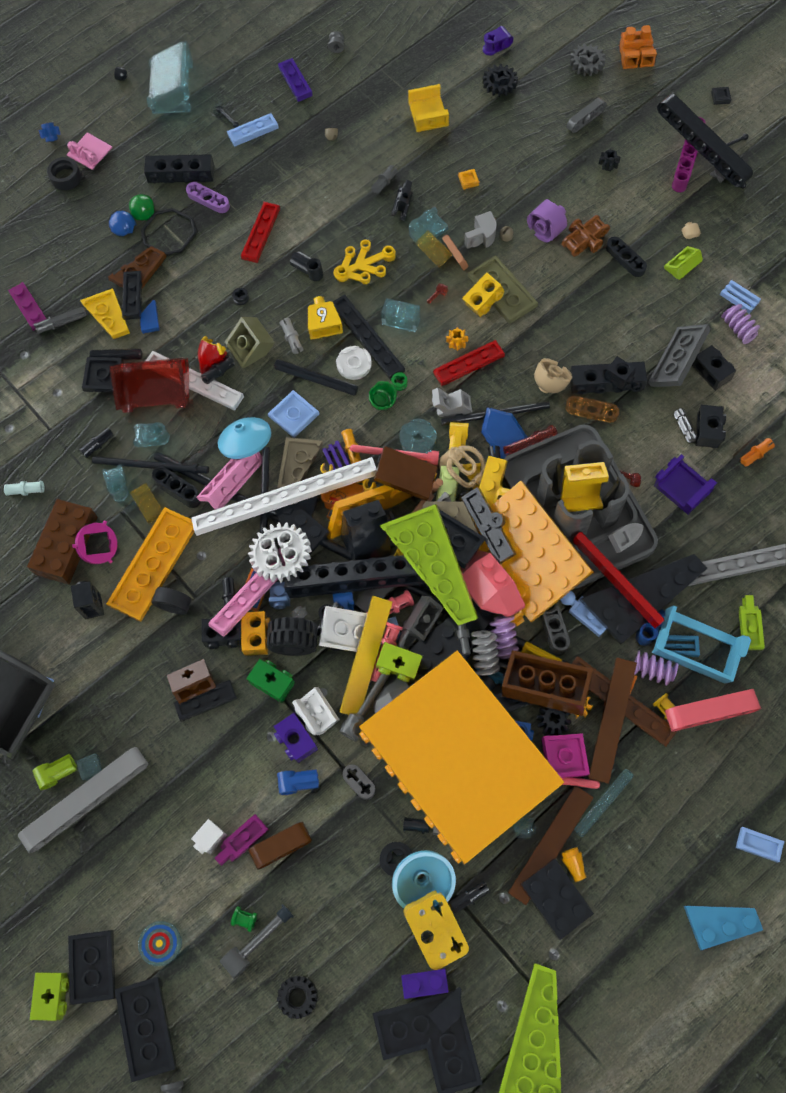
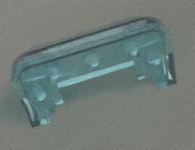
M180 41L152 55V58L149 59L151 74L147 105L151 107L152 114L191 112V103L188 101V96H190L188 79L189 68H193V60L188 42Z

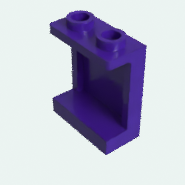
M681 454L678 458L674 457L671 459L665 471L661 469L657 473L654 487L689 515L714 490L717 482L712 478L706 481L683 461L685 456Z

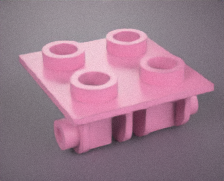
M86 133L78 143L75 141L68 143L67 146L70 151L67 153V156L92 170L113 147Z

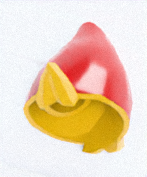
M207 336L201 339L198 348L201 374L210 370L215 363L218 364L224 360L228 353L225 351V346H221L220 343L212 344L213 340L208 339Z

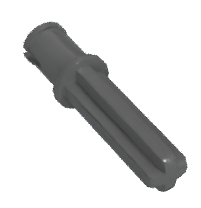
M80 307L52 318L49 316V319L34 323V327L37 333L40 334L87 316L84 307Z

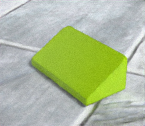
M687 246L665 264L664 269L680 280L703 261L701 250Z

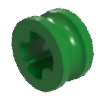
M395 373L391 378L392 385H394L397 391L406 389L408 382L407 376L404 373ZM399 379V381H403V383H402V384H400L399 382L396 383V380Z

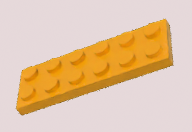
M164 507L106 603L109 607L142 622L152 605L151 602L156 589L163 586L194 533L192 519Z

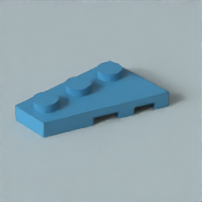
M684 906L700 950L763 930L755 908Z

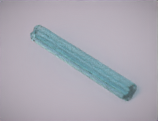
M624 769L576 826L574 831L579 836L583 837L629 783L634 776L632 772Z

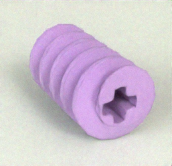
M738 304L727 309L721 318L725 319V323L729 324L734 334H738V338L742 340V343L747 344L756 338L760 326L756 325L753 327L756 321H748L751 315L744 316L747 310L743 309L740 311L742 304Z
M502 615L495 617V621L489 624L496 627L491 632L497 634V639L495 640L498 642L496 649L499 650L497 657L507 659L510 658L512 650L518 651L519 648L515 645L518 640L514 638L517 633L515 630H511L516 626L515 623L511 622L514 620V616L506 617Z
M639 650L635 659L637 665L634 675L641 671V677L644 678L648 673L649 680L657 676V683L665 679V686H667L670 681H674L679 663H675L672 667L670 660L664 664V659L661 657L656 662L655 655L648 659V653L644 652L640 656Z

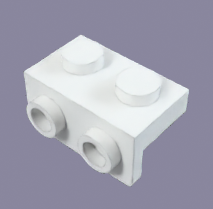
M314 687L304 697L292 702L295 706V712L303 719L307 731L312 735L323 734L339 721V718L319 687Z

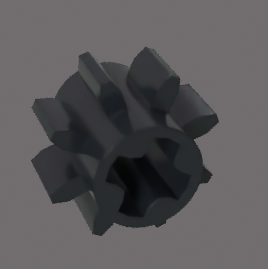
M608 149L605 153L601 152L598 164L602 165V170L611 171L614 168H618L621 157L617 156V151Z

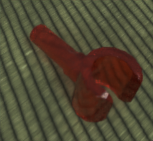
M442 283L438 284L436 291L426 302L430 304L439 294L445 296L448 292V286Z
M620 470L624 477L631 479V486L640 487L641 475L639 473L628 474Z

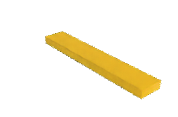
M372 596L340 707V713L347 715L358 713L364 703L392 601Z

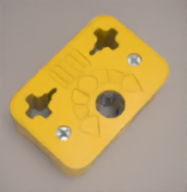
M434 890L405 906L404 916L431 969L439 970L468 953L469 946L441 892L437 893ZM434 900L438 902L440 912L433 907ZM424 931L431 932L428 939L422 937ZM451 937L457 941L458 948L455 949L453 947Z

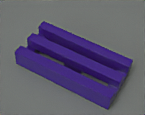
M338 440L335 441L334 445H328L329 448L322 449L329 465H333V470L337 468L330 452H332L338 467H343L335 451L337 448L346 466L350 465L346 453Z

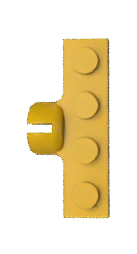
M488 456L479 487L490 506L510 490L502 487L508 461Z

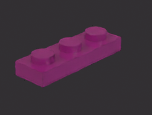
M22 282L8 291L34 331L36 330L34 323L44 321L46 317Z

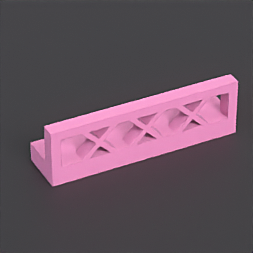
M257 452L246 458L231 459L201 491L197 499L199 501H208L214 510L224 507L261 466L262 455Z

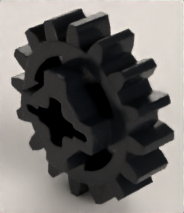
M494 64L493 68L488 67V71H484L483 88H487V93L492 92V96L498 94L499 97L501 94L507 96V92L513 93V89H516L518 84L517 72H513V67L508 69V65L502 67V64L497 67Z

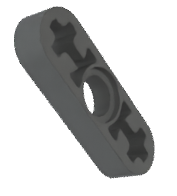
M598 97L571 117L566 127L572 133H576L600 115L606 108L607 103Z

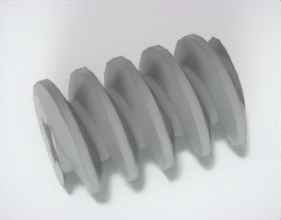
M491 631L472 632L471 636L477 637V639L472 640V644L478 645V647L472 649L473 652L478 653V655L473 656V659L479 660L478 663L474 664V667L480 668L475 673L477 675H491L498 672L500 666L497 664L499 662L497 657L498 650L496 649L498 643L495 641L497 635Z

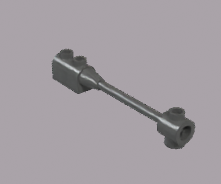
M421 596L418 603L413 606L412 613L403 623L397 647L408 650L416 640L424 641L443 607L430 596ZM381 673L358 713L349 714L347 719L342 722L339 731L342 735L354 742L361 738L359 726L365 722L364 717L388 679V675Z

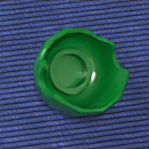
M139 194L130 199L129 210L134 219L147 220L154 213L155 205L148 195Z
M379 381L369 391V402L377 410H387L394 405L397 391L394 385L388 381Z

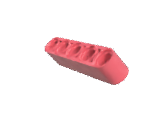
M749 689L672 707L664 712L671 731L674 732L759 711L761 706L754 689Z

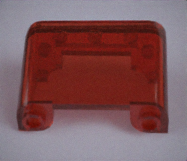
M188 358L130 362L110 366L116 410L128 413L133 412V408L167 404L175 405V408H184L186 404L190 403Z

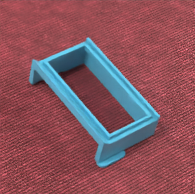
M674 605L665 609L664 621L652 653L724 684L733 682L740 658L747 655L751 642L750 637L745 635L734 637L677 613V607ZM672 621L731 645L723 673L664 648Z

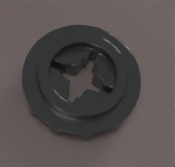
M389 843L381 851L380 865L384 872L390 876H393L397 868L396 863L388 864L393 859L392 851L397 856L405 854L400 862L412 854L411 849L404 843Z

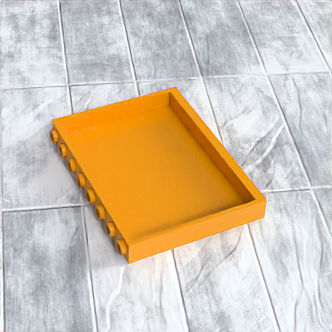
M458 650L359 726L361 730L359 733L360 737L366 744L368 742L371 743L374 747L371 750L378 760H384L387 764L384 767L391 777L394 775L400 781L397 785L404 794L408 792L413 798L410 801L417 811L422 810L426 815L424 818L425 822L431 829L433 827L437 829L440 833L437 837L444 846L447 844L453 850L450 854L458 864L462 862L465 865L565 783Z

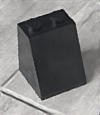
M379 500L342 512L341 538L352 560L383 558L391 555L389 535L380 526L387 523V516Z

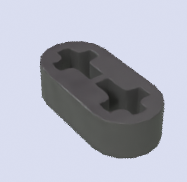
M356 765L345 767L343 778L360 798L364 800L371 799L375 795L373 782ZM349 770L352 772L357 771L356 776L359 779L357 782L353 778H347ZM361 782L366 787L369 785L371 786L370 794H361V792L363 791L361 786L359 785Z

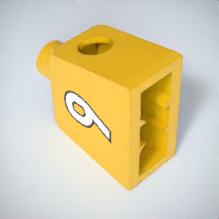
M322 296L314 298V305L308 306L310 340L343 333L342 323L333 302H325Z

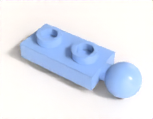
M572 591L560 599L562 604L572 606L569 613L594 634L600 637L604 633L606 628L585 607L580 599L578 601L575 599V594Z

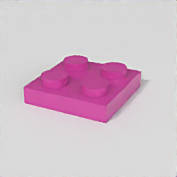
M583 733L544 736L541 738L544 757L561 778L590 775Z

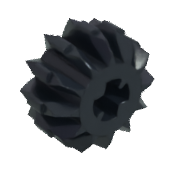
M545 707L546 709H539L541 715H537L536 720L541 722L538 723L537 727H544L542 732L544 735L547 731H550V736H554L555 732L557 735H562V731L567 732L569 730L566 725L571 724V720L567 719L570 713H563V711ZM551 716H552L554 719H556V718L558 719L556 724H555L554 721H551V722L549 721L550 718H551Z

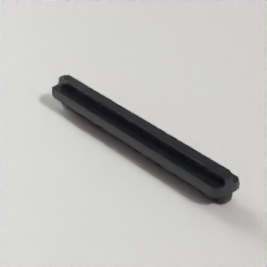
M277 359L274 364L276 370L353 396L358 392V386L280 359Z

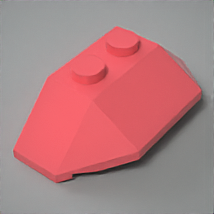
M478 550L465 569L460 568L469 594L480 609L510 617L525 608L514 580L491 553Z

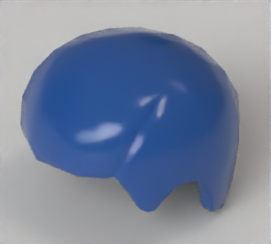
M126 211L115 212L109 220L111 232L117 236L133 233V228L137 225L134 217Z

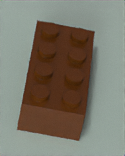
M56 499L27 565V568L34 575L70 584L80 560L76 548H73L72 545L75 544L76 535L81 528L96 523L98 516L92 508ZM90 534L84 535L85 546L88 542Z
M512 650L502 684V696L583 716L592 681L593 669Z

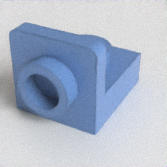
M276 582L270 588L269 604L275 609H284L285 606H290V598L284 588L285 582Z

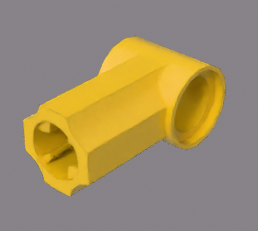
M450 422L449 449L466 446L469 423Z

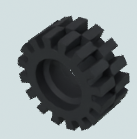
M293 976L286 979L277 992L279 1009L291 1019H300L311 1014L318 1002V992L314 983L303 976ZM295 988H301L306 994L304 1004L299 1007L293 1006L289 1000V995Z

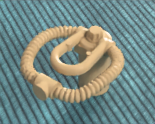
M466 445L450 448L439 458L438 466L440 469L441 466H447L450 476L465 488H472L474 485H480L486 462L476 448ZM464 451L475 454L481 463L480 473L471 482L463 481L452 469L456 465L465 475H472L476 471L475 461ZM464 457L466 461L471 463L472 470H465L462 467L463 464L459 463V460Z

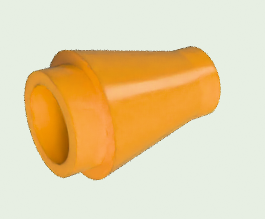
M578 847L562 852V861L572 875L574 882L585 879L582 852H579Z

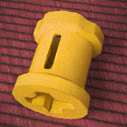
M667 693L652 704L654 707L657 706L665 715V720H667L664 711L676 707L668 698Z

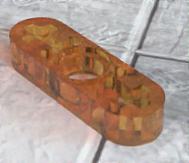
M579 396L569 397L565 407L569 414L609 423L616 421L619 415V408L615 404ZM573 403H577L576 408L572 407ZM595 406L597 412L591 413L587 410V407ZM609 410L612 411V416L608 415Z

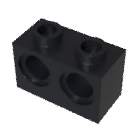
M80 581L77 585L71 586L74 608L85 620L104 615L101 593L90 581Z
M213 618L202 619V643L208 649H218L219 646L236 648L241 645V620L231 629L237 630L235 636H228V632L225 637L218 633L214 638H209L210 633L215 631L208 624Z

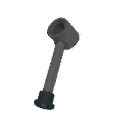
M284 904L281 905L282 908L276 913L277 916L241 951L235 946L220 960L222 966L233 979L237 978L250 965L247 957L282 922L286 923L291 917L294 918Z

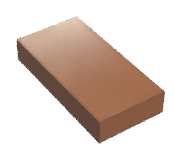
M445 235L442 238L464 271L469 265L449 235Z

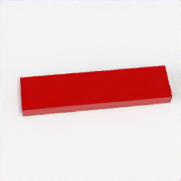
M263 202L241 253V259L258 263L280 211V205Z
M494 340L434 369L433 374L442 387L503 358L505 353L498 342Z

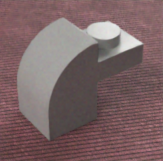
M491 211L475 216V229L465 233L464 244L467 249L476 247L481 243L484 244L485 248L493 244L496 237L497 224Z
M440 388L432 390V404L437 408L438 416L449 418L455 417L456 414L466 415L472 412L471 397L461 389L447 394Z

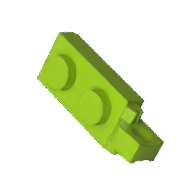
M745 595L742 598V606L739 607L741 636L750 637L751 642L748 650L765 649L761 610H759L758 606H754L753 595Z

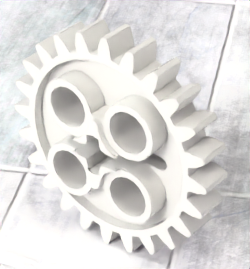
M278 522L276 528L270 524V530L263 528L264 533H257L259 538L252 539L255 545H249L252 551L248 553L251 558L249 562L253 565V570L257 571L258 576L261 577L263 575L266 581L270 578L274 583L276 578H278L280 583H282L284 577L290 581V575L297 577V571L303 573L301 566H308L306 560L311 559L309 554L312 552L309 546L311 545L310 541L307 539L306 533H303L301 528L297 529L294 524L289 527L286 522L284 527H282L280 522ZM276 538L278 539V544L281 548V553L285 561V566H282V561L279 557V551L275 544ZM295 555L294 558L288 559L290 556Z

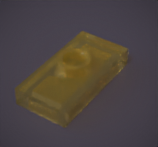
M429 230L415 243L439 268L453 255Z
M146 483L130 492L148 524L159 517L162 508Z

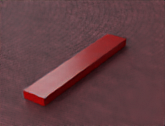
M580 531L572 542L656 629L664 621V618Z

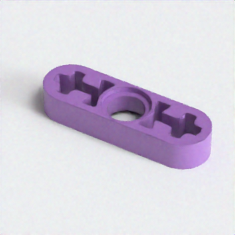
M191 182L186 186L190 199L218 213H226L229 210L230 205L227 197L197 182ZM205 196H212L210 200H204Z

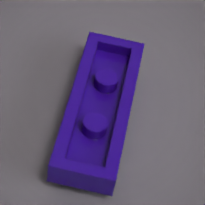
M293 58L278 63L280 72L298 102L313 96L312 90Z

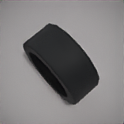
M57 158L47 168L48 177L56 189L70 190L81 181L82 174L80 169L71 158ZM61 170H73L72 174L66 178H55Z
M158 587L151 603L164 611L186 615L192 599L180 591Z

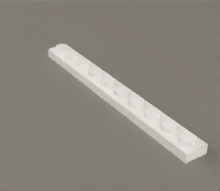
M371 457L192 517L194 532L198 536L374 477L377 468Z

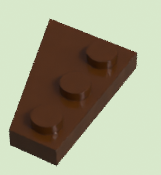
M150 246L136 256L135 260L129 265L125 264L120 268L119 272L109 275L108 279L123 287L124 272L141 271L143 288L166 259V254Z

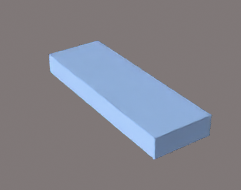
M272 113L231 129L227 131V134L235 147L274 131L279 127Z

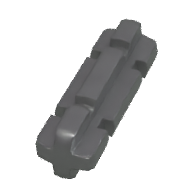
M677 409L674 416L676 420H679L678 424L683 434L686 435L687 442L696 441L698 436L695 431H692L693 427L688 417L685 416L684 409Z

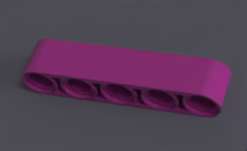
M686 139L672 182V189L676 192H684L686 190L698 152Z

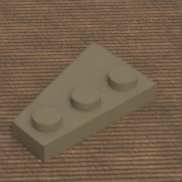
M286 437L277 489L304 480L323 445L322 441Z

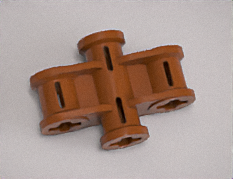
M595 215L584 225L580 219H576L569 226L571 234L564 238L561 245L570 250L573 257L578 256L587 247L590 248L592 253H595L603 245V240L600 238L608 233L610 226L602 222L599 215Z

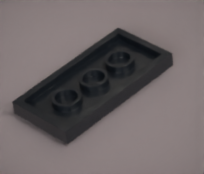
M155 977L115 989L131 1083L177 1069L160 978Z

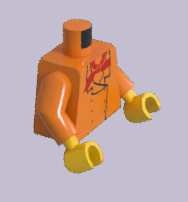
M323 463L320 467L322 473H326L333 470L332 464H330L329 471H326L324 469L325 463ZM366 479L363 481V485L353 483L321 494V500L324 502L325 508L330 510L327 518L330 520L336 501L376 488V482H373L371 487H369L368 482L370 479Z

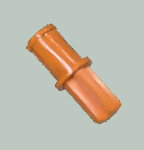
M766 438L759 445L753 446L751 451L740 458L741 464L747 467L757 459H762L765 453L775 447V444L769 445L773 441L770 438Z

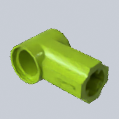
M68 754L52 763L42 764L34 768L32 772L39 789L46 790L55 786L58 780L77 771V765L72 756Z

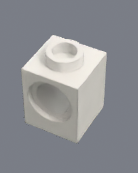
M208 819L191 838L195 842L193 847L201 854L206 852L211 855L227 834Z

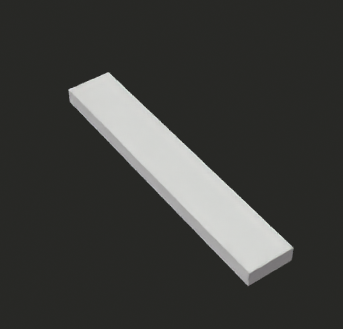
M152 351L143 364L145 368L234 411L244 398L243 393L215 380L205 384L202 381L201 373L157 352Z

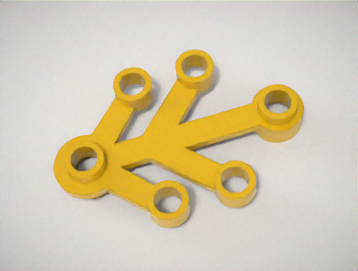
M367 239L362 240L355 264L349 266L351 259L355 257L356 253L354 247L348 246L345 249V258L342 265L334 269V277L340 282L353 279L360 281L362 284L370 282L369 273L375 274L378 277H384L386 275V268L383 265L377 267L370 265L382 259L387 262L393 261L396 258L395 249L392 246H385L382 252L365 259L367 252L371 249V242ZM357 270L364 271L361 274L354 273Z

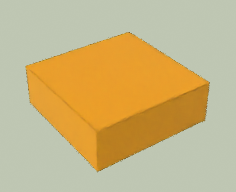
M475 169L458 173L463 190L479 186V179Z

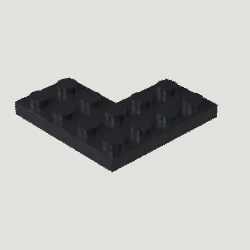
M453 991L372 1013L383 1060L427 1048L438 1093H454L482 1085L462 1003L460 1018L444 1033L439 1030L428 1016Z

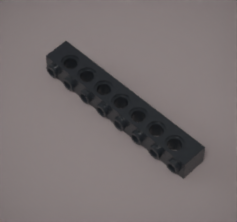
M404 555L303 566V573L297 571V577L290 575V581L285 577L284 588L289 598H299L426 583L413 569Z

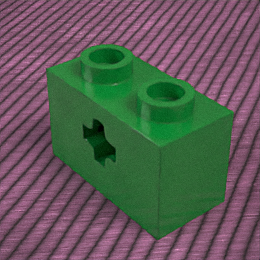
M259 659L246 678L249 684L280 703L284 702L295 685L292 679L293 675L285 670H282V672L277 670L276 665L269 660L264 662ZM269 677H270L271 679H273V678L275 677V679H276L275 682H274V681H270V682H269V681H268Z

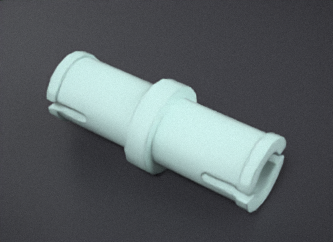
M21 481L16 484L4 485L6 496L18 494L27 496L29 493H43L45 490L43 481Z

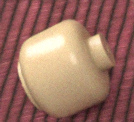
M688 222L682 228V233L686 239L699 237L701 234L697 223Z

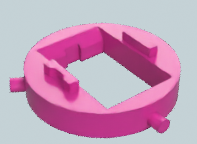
M107 521L86 525L77 533L75 544L72 547L76 548L78 555L85 562L90 564H101L107 561L111 564L113 562L111 558L116 553L118 543L115 533L106 525ZM107 532L110 552L87 555L84 535Z

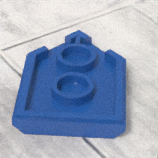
M487 407L481 433L488 444L493 446L494 453L495 446H500L501 459L532 445L512 413Z

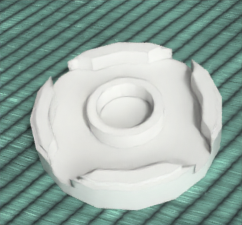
M359 346L346 347L341 350L336 359L337 370L346 379H361L371 370V355L366 349L359 348Z

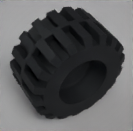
M297 617L274 619L268 623L267 648L274 653L288 656L311 654L317 650L318 625L310 620Z

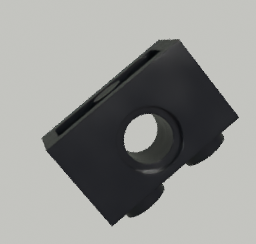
M713 345L700 352L692 364V367L715 391L732 380L736 372L733 364L728 362Z
M701 404L697 412L696 434L698 437L696 446L719 448L721 442L725 441L726 431L723 430V425L726 423V414H724L723 406Z

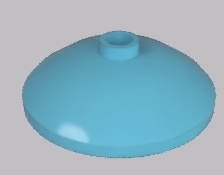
M247 417L239 419L223 430L218 439V448L225 457L231 459H242L252 456L267 445L271 438V428L265 420L260 418Z
M427 850L418 851L405 857L397 866L392 878L393 894L402 908L434 890L437 893L441 892L448 902L454 893L456 885L455 872L450 862L443 855ZM420 874H424L422 879H417ZM434 900L433 907L439 910L438 902Z

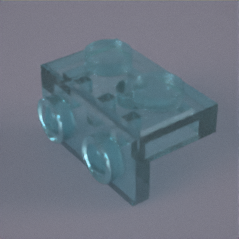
M436 207L425 211L422 216L414 219L409 224V236L421 248L448 230V225L437 215Z

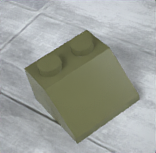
M241 317L224 342L242 368L266 356L275 344L257 317Z

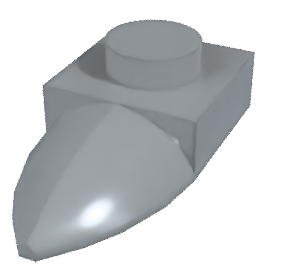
M628 524L608 535L616 553L622 552L639 539L644 527L642 524Z

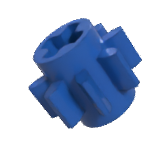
M53 122L41 125L42 130H39V134L42 139L45 138L46 142L58 140L57 135H60L58 126L54 127Z

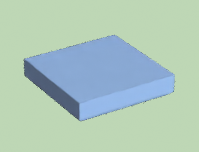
M294 390L268 413V417L293 438L319 415V411Z

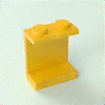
M440 84L408 90V103L417 132L449 126L448 109H444L441 100Z
M604 462L565 466L560 499L563 500L568 512L603 509L600 490L602 483L608 482L609 479Z

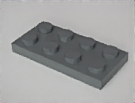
M708 324L682 326L676 329L648 381L651 387L682 385L711 330Z

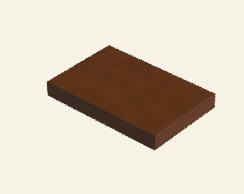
M384 446L373 481L427 501L430 496L437 466Z

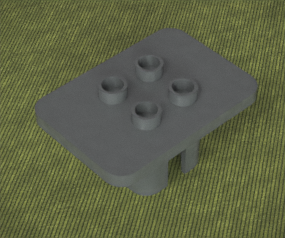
M589 425L576 426L504 458L508 463L503 480L508 489H511L519 481L524 482L594 573L574 589L605 576L572 542L580 531L618 570L641 561L654 553L658 544L657 535L630 490L626 478L621 474L614 462L610 450L593 427ZM604 462L609 479L608 482H604L601 485L600 497L603 509L568 512L563 500L560 499L565 466ZM628 524H642L644 527L639 539L622 552L616 553L608 535Z

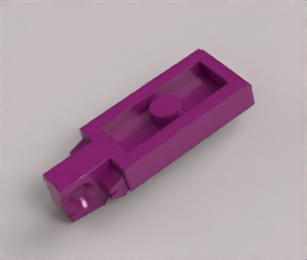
M254 814L223 841V844L220 846L223 851L215 857V860L221 866L229 859L233 862L262 838L269 829Z

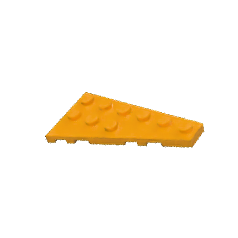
M383 485L336 501L327 529L330 532L327 538L332 540L341 535L343 511L379 500L383 509L386 510L413 495Z

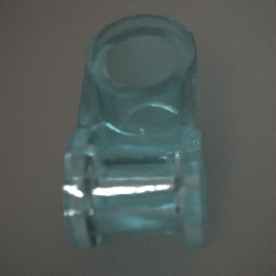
M162 423L136 424L133 427L135 431L133 445L137 447L165 445L170 440V434Z
M120 464L118 467L109 470L103 469L107 490L113 500L116 502L125 501L128 497V489L122 465Z

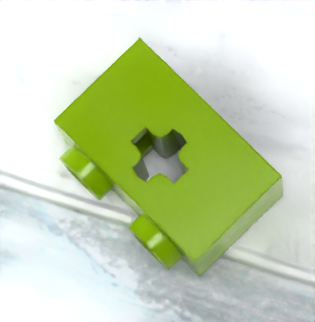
M384 642L375 668L379 669L378 672L388 676L390 673L398 676L397 679L401 681H413L422 655ZM400 659L401 664L404 666L400 665L399 668H396L394 662Z
M35 973L30 1020H63V1016L67 1011L65 995L69 990L68 973ZM54 994V999L48 998V995Z

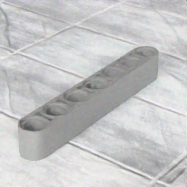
M134 747L125 752L24 828L18 834V837L28 853L39 850L148 766V762L139 749Z

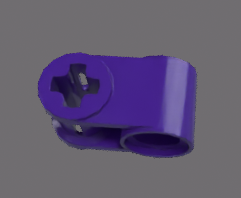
M504 26L484 35L485 45L483 46V53L491 56L510 47L514 37Z

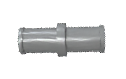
M285 318L286 324L283 320L280 321V325L285 333V340L289 342L293 354H298L297 348L300 352L303 351V347L298 339L299 334L294 330L290 318Z

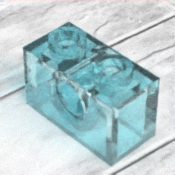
M386 298L381 312L382 325L416 332L421 318L420 306Z

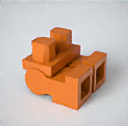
M649 25L643 26L641 31H636L634 27H627L626 31L621 33L620 53L623 69L637 68L638 62L640 68L654 66L657 52L653 47V38Z

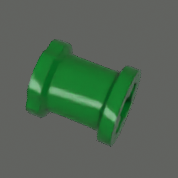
M237 906L230 925H238L252 932L258 914L243 911L241 907Z

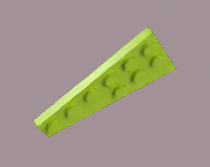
M437 504L380 525L389 535L392 542L404 554L406 560L421 579L429 586L431 592L440 600L443 607L458 626L478 619Z
M535 963L533 965L499 1093H561L557 979L555 970Z

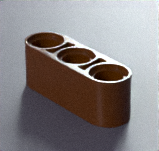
M299 822L254 845L248 851L257 870L308 845L312 842V839L304 822Z

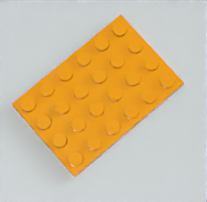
M519 481L490 506L493 513L498 512L504 515L505 524L502 529L516 553L515 556L500 565L514 580L525 604L522 612L530 622H533L594 572L524 482ZM475 523V527H476L478 533H479L480 535H482V534L480 533V531H479V529H478L476 523ZM484 541L479 550L491 553Z

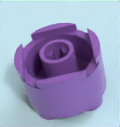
M546 199L527 217L530 230L534 229L536 232L534 235L539 240L550 242L567 227L566 210L563 206H557Z

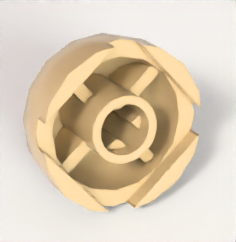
M544 358L538 363L534 378L542 392L559 393L570 383L572 379L571 372L564 366L562 369L557 366L558 362Z

